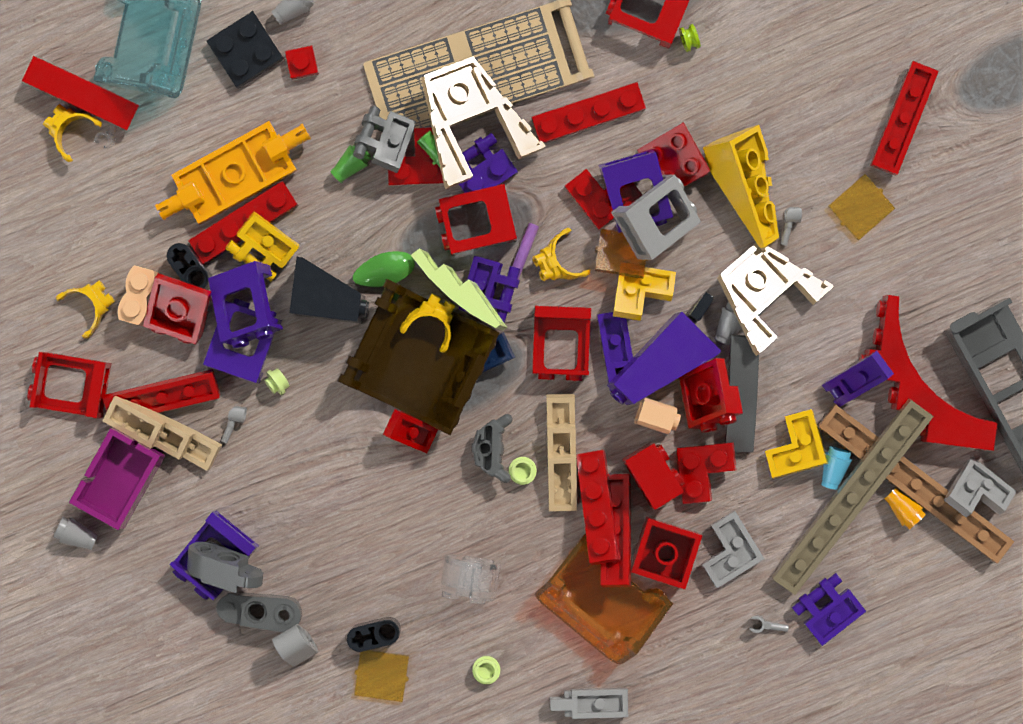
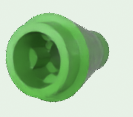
M349 145L330 172L340 183H343L347 178L369 166L368 162L372 157L367 151L363 159H358L353 156L355 146Z

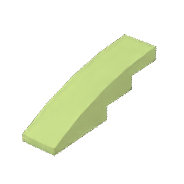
M420 248L411 255L428 278L450 299L489 325L502 331L507 329V326L477 283L469 279L462 283L452 267L443 264L438 268L429 253Z

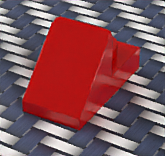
M394 409L383 435L427 454L438 429L403 411Z

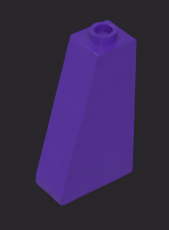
M681 311L671 316L607 386L612 390L611 396L622 405L624 403L626 405L635 404L717 356L721 350Z

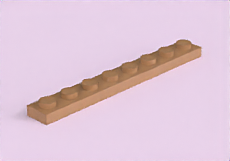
M835 404L818 425L819 429L860 460H862L879 438ZM904 456L886 477V480L922 506L994 563L998 564L1015 542L977 512L973 511L969 516H963L944 501L949 491Z

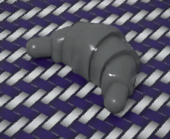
M505 414L497 420L493 419L480 430H477L474 443H472L475 465L503 483H508L511 480V475L504 470L502 465V456L504 454L502 434L505 432L504 428L512 423L513 418L510 414Z

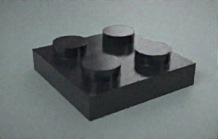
M253 11L206 40L237 89L284 60Z

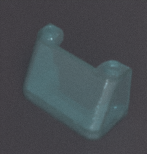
M118 0L125 4L114 58L104 56L98 61L95 68L94 81L162 97H179L184 87L201 8V0Z

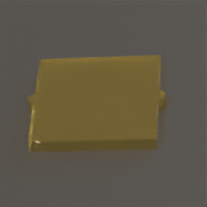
M866 174L828 205L830 210L841 221L840 225L845 226L857 240H860L895 209L883 195V189H878Z
M373 650L360 652L358 669L355 670L357 678L354 695L403 702L405 683L409 680L407 676L409 655Z

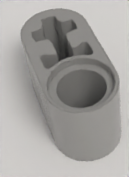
M298 624L272 639L281 658L293 667L318 653V648L311 635Z

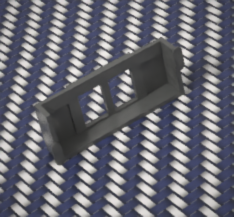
M1005 298L977 313L971 312L952 322L950 328L944 330V333L967 371L992 419L997 423V428L1005 440L1004 442L1023 474V423L1011 429L997 404L1022 390L1023 379L992 395L978 369L1015 349L1023 363V332L1008 306L1013 303L1012 300Z

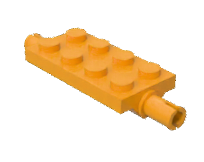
M268 121L172 174L171 176L178 188L176 190L177 194L159 204H155L157 211H160L159 215L163 220L184 208L186 210L190 209L197 223L201 225L295 173L297 169L288 155L290 154L289 150L307 140H311V137L303 123L281 136L280 134L277 135L271 122Z

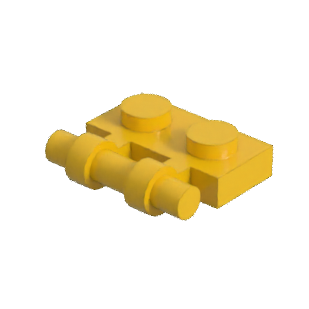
M253 212L237 232V236L245 242L239 246L231 240L225 249L232 253L233 258L239 263L243 261L245 264L258 261L271 266L274 262L280 268H283L298 250L299 244L259 214ZM254 248L265 257L260 261L249 252ZM272 269V276L266 278L270 282L275 278L277 272H275Z

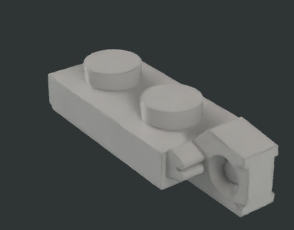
M623 687L565 690L564 696L550 697L551 711H565V717H572V719L628 717V689Z

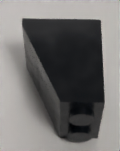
M296 257L290 314L362 324L363 318H368L369 302L365 300L366 296L305 258Z

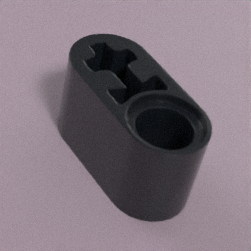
M173 244L168 249L166 257L183 282L193 285V275L196 272H202L205 276V281L199 287L209 290L208 278L212 277V274L201 262L196 252L185 244ZM179 251L187 252L184 258L188 264L193 266L188 268L183 262L176 261L179 258L177 253Z
M384 617L356 624L347 635V644L356 652L392 645L401 634V625L393 617ZM384 624H390L395 628L396 633L393 637L386 638L381 634L380 627ZM371 627H375L374 635L377 640L376 642H374V636L367 637L364 644H361L359 640H354L358 631L362 635L371 634Z

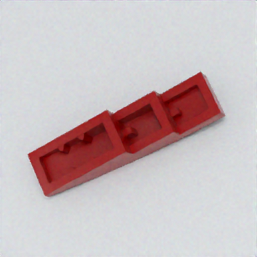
M35 56L32 57L22 79V82L126 131L139 107L138 104Z

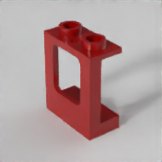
M611 0L605 14L610 16L609 25H612L613 22L658 40L660 41V46L670 49L690 0H665L655 23L646 22L623 12L620 8L623 0Z
M505 184L439 199L440 206L435 207L438 223L444 222L446 233L441 234L445 251L450 250L452 256L460 252L517 241ZM475 202H484L489 215L491 232L468 239L455 240L448 217L449 209Z
M535 306L532 374H538V379L555 380L556 374L566 375V380L583 381V376H589L591 308ZM569 330L577 332L578 354L575 369H549L545 367L544 345L546 331Z
M39 352L38 357L34 358L32 364V373H35L34 383L29 386L27 394L30 407L85 415L92 418H102L104 411L103 396L107 393L112 363ZM58 365L85 371L86 379L80 402L53 399L45 395L50 366Z

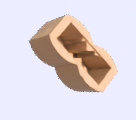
M135 265L131 268L126 278L127 293L122 297L118 306L119 320L143 326L154 277L159 272Z
M645 397L640 401L634 424L669 434L671 430L676 431L681 415L677 414V407Z

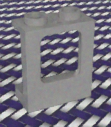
M662 175L663 180L631 205L619 206L611 212L637 259L653 260L701 222L695 205L689 201L684 192L683 183L675 175ZM665 195H668L682 222L667 234L662 235L652 219L649 209Z

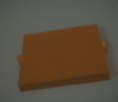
M601 229L599 245L595 248V253H597L595 271L643 279L645 264L648 260L637 259L623 232L619 233L618 231Z

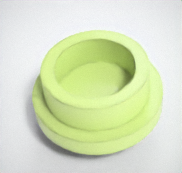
M278 368L273 371L268 370L266 372L268 378L264 380L268 388L274 394L277 391L281 395L286 393L285 389L290 387L282 372Z
M518 457L509 466L511 479L520 485L532 482L537 473L535 463L527 457Z
M482 656L473 664V676L479 683L491 684L500 675V665L495 658Z

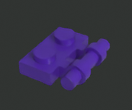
M492 133L483 139L479 137L474 141L475 144L462 152L473 174L470 180L459 184L464 193L501 185L518 173L503 149L494 155L489 148L498 142ZM482 154L485 161L472 169L468 162Z
M474 256L467 280L469 279L477 283L505 323L507 313H511L513 306L510 303L515 288L518 289L520 280H518L520 269L510 266L507 276L500 274L503 266L502 263ZM497 283L504 285L500 301L493 299ZM459 305V310L468 312Z
M836 573L828 579L824 578L821 580L816 589L808 595L806 593L799 598L800 601L791 607L798 616L806 610L810 612L812 616L803 623L822 646L866 612L848 588L840 594L837 593L834 588L843 581ZM827 594L831 601L819 610L815 603Z

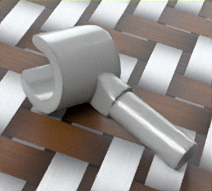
M789 207L784 212L785 228L780 243L787 246L792 223H801L802 209L799 207Z
M235 406L229 411V421L222 436V442H228L235 427V422H245L247 408Z
M754 615L751 619H759L762 622V627L759 629L749 628L754 633L762 632L764 629L788 632L789 625L765 621L760 615Z

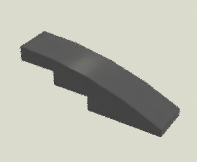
M731 335L728 380L730 386H738L743 414L736 416L737 422L726 425L725 443L734 442L735 452H754L759 355L756 356L745 335Z

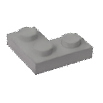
M971 457L965 462L944 501L965 517L972 514L979 500L1000 515L1006 511L1016 490L975 458Z
M735 511L730 512L710 525L725 548L701 563L716 588H719L765 559Z

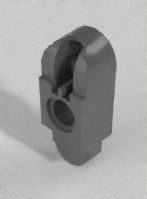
M195 542L189 545L187 569L189 574L201 579V582L233 593H237L238 586L242 588H258L263 584L264 572L260 568L248 564L249 556L211 542Z
M241 592L228 593V595L218 601L216 606L219 617L225 620L224 622L276 632L288 630L299 624L302 618L300 603L290 596ZM253 604H260L264 608L263 617L257 618L252 615L251 606ZM281 610L288 611V620L280 617Z

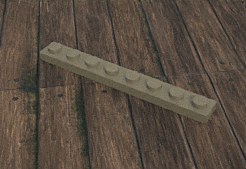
M911 399L905 402L771 576L773 580L794 595L797 594L934 416Z

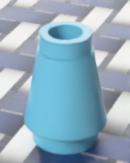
M829 446L828 452H825L828 464L823 466L821 485L837 490L852 462L850 459L851 452Z

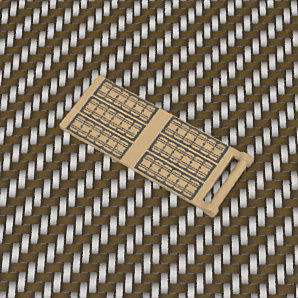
M556 0L546 5L365 62L363 66L376 107L381 110L379 116L386 120L389 112L392 111L416 121L414 128H431L422 84L423 76L470 57L476 59L496 84L494 87L511 104L594 78L593 70L589 69L571 13V0ZM551 12H560L578 68V73L571 75Z

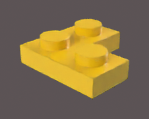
M621 263L613 316L641 321L644 297L672 301L676 272Z
M810 409L785 416L792 443L765 451L772 478L775 479L828 464L813 410Z

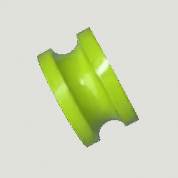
M693 24L689 25L688 29L679 28L680 38L686 52H690L692 47L696 49L701 47L698 33Z

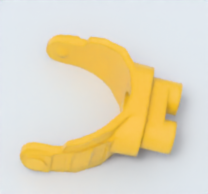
M59 104L53 110L55 115L52 118L50 116L47 117L43 125L49 129V134L54 138L57 150L61 153L63 159L67 162H72L73 159L65 153L62 147V135L66 126L72 121L83 118L92 120L99 127L102 126V122L89 114L77 113L71 108L66 109Z
M565 228L555 235L549 244L539 251V254L532 257L534 265L539 266L541 269L539 276L542 281L548 279L557 280L559 278L572 280L590 275V269L584 270L581 273L568 272L557 261L555 254L556 243L561 236L568 235L572 231L570 228Z
M100 280L93 285L87 284L82 288L68 289L56 296V300L60 301L72 293L80 292L92 300L95 307V320L91 328L82 334V337L85 339L89 338L99 327L103 315L108 311L107 307L115 303V300L109 293L105 295L103 292L106 288Z
M431 294L428 301H423L420 308L409 313L400 327V332L404 334L410 324L419 317H436L445 326V339L440 347V352L445 353L451 340L449 324L453 317L451 313L455 305L447 300L442 303L439 296Z

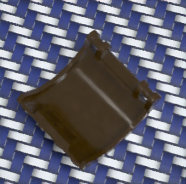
M386 279L383 284L385 289L381 297H377L374 303L378 307L354 357L349 355L346 361L348 366L344 374H340L337 381L395 407L451 436L453 429L459 423L465 404L471 398L472 390L478 377L483 373L485 362L496 345L499 332L452 311L451 315L453 317L449 324L451 340L449 341L447 351L442 353L440 352V347L445 339V326L440 319L433 316L419 317L410 324L404 334L400 332V327L409 313L420 308L423 301H428V299Z

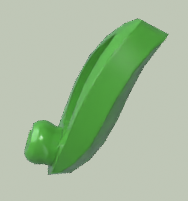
M393 251L378 254L364 262L354 272L353 281L368 287H382L386 279L397 283L413 271L415 260L406 252Z

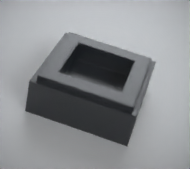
M704 292L688 317L695 322L700 321L713 302L714 297Z

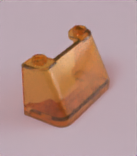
M586 532L579 538L535 593L536 598L542 605L606 658L616 664H623L638 654L674 604L662 590L649 588L643 591L632 581L631 587L603 588L601 586V564L591 565L589 563Z

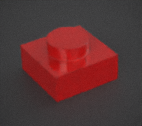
M312 45L285 51L292 80L319 74Z

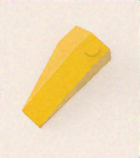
M755 125L719 138L703 147L705 160L709 165L712 176L758 246L764 248L777 240L779 234L775 205L769 200L768 193L769 187L772 186L771 177H766L764 162L769 160L768 150L760 126Z

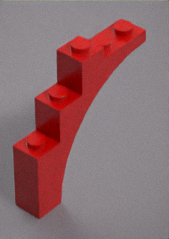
M883 296L882 301H878L876 316L880 317L879 328H875L873 334V345H876V350H865L864 355H860L859 361L878 351L894 374L885 380L894 382V387H890L888 393V403H891V409L900 410L905 402L911 399L934 416L920 434L922 442L994 451L997 423L975 418L955 409L937 396L922 380L910 361L902 340L899 322V296Z

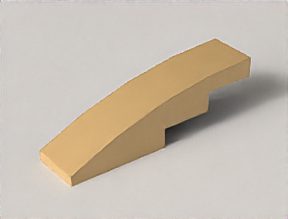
M547 394L549 511H577L575 395Z
M117 396L113 397L103 419V422L150 449L155 446L178 460L185 458L206 471L211 469L222 447V444L190 427Z

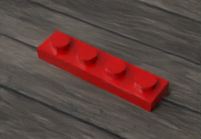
M915 61L910 63L870 166L894 176L898 175L938 75V70Z
M638 82L532 116L531 119L539 142L547 143L644 111L646 106Z
M281 181L188 241L201 262L205 265L226 252L225 248L231 240L237 244L243 241L237 236V232L253 212H256L269 223H272L299 205L286 184Z
M210 369L105 394L103 402L107 411L113 397L117 396L160 413L219 399L220 391L214 371Z
M604 450L576 454L589 563L597 565L620 561L606 453Z
M608 474L620 561L601 564V586L603 588L631 587L630 474Z

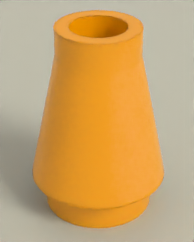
M897 488L884 498L901 525H905L909 530L926 515L921 510L922 506L904 495Z

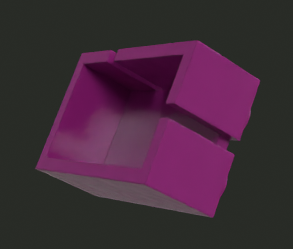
M110 428L84 474L88 478L95 477L94 480H81L69 503L117 530L124 529L166 454L155 448L150 449L121 431Z

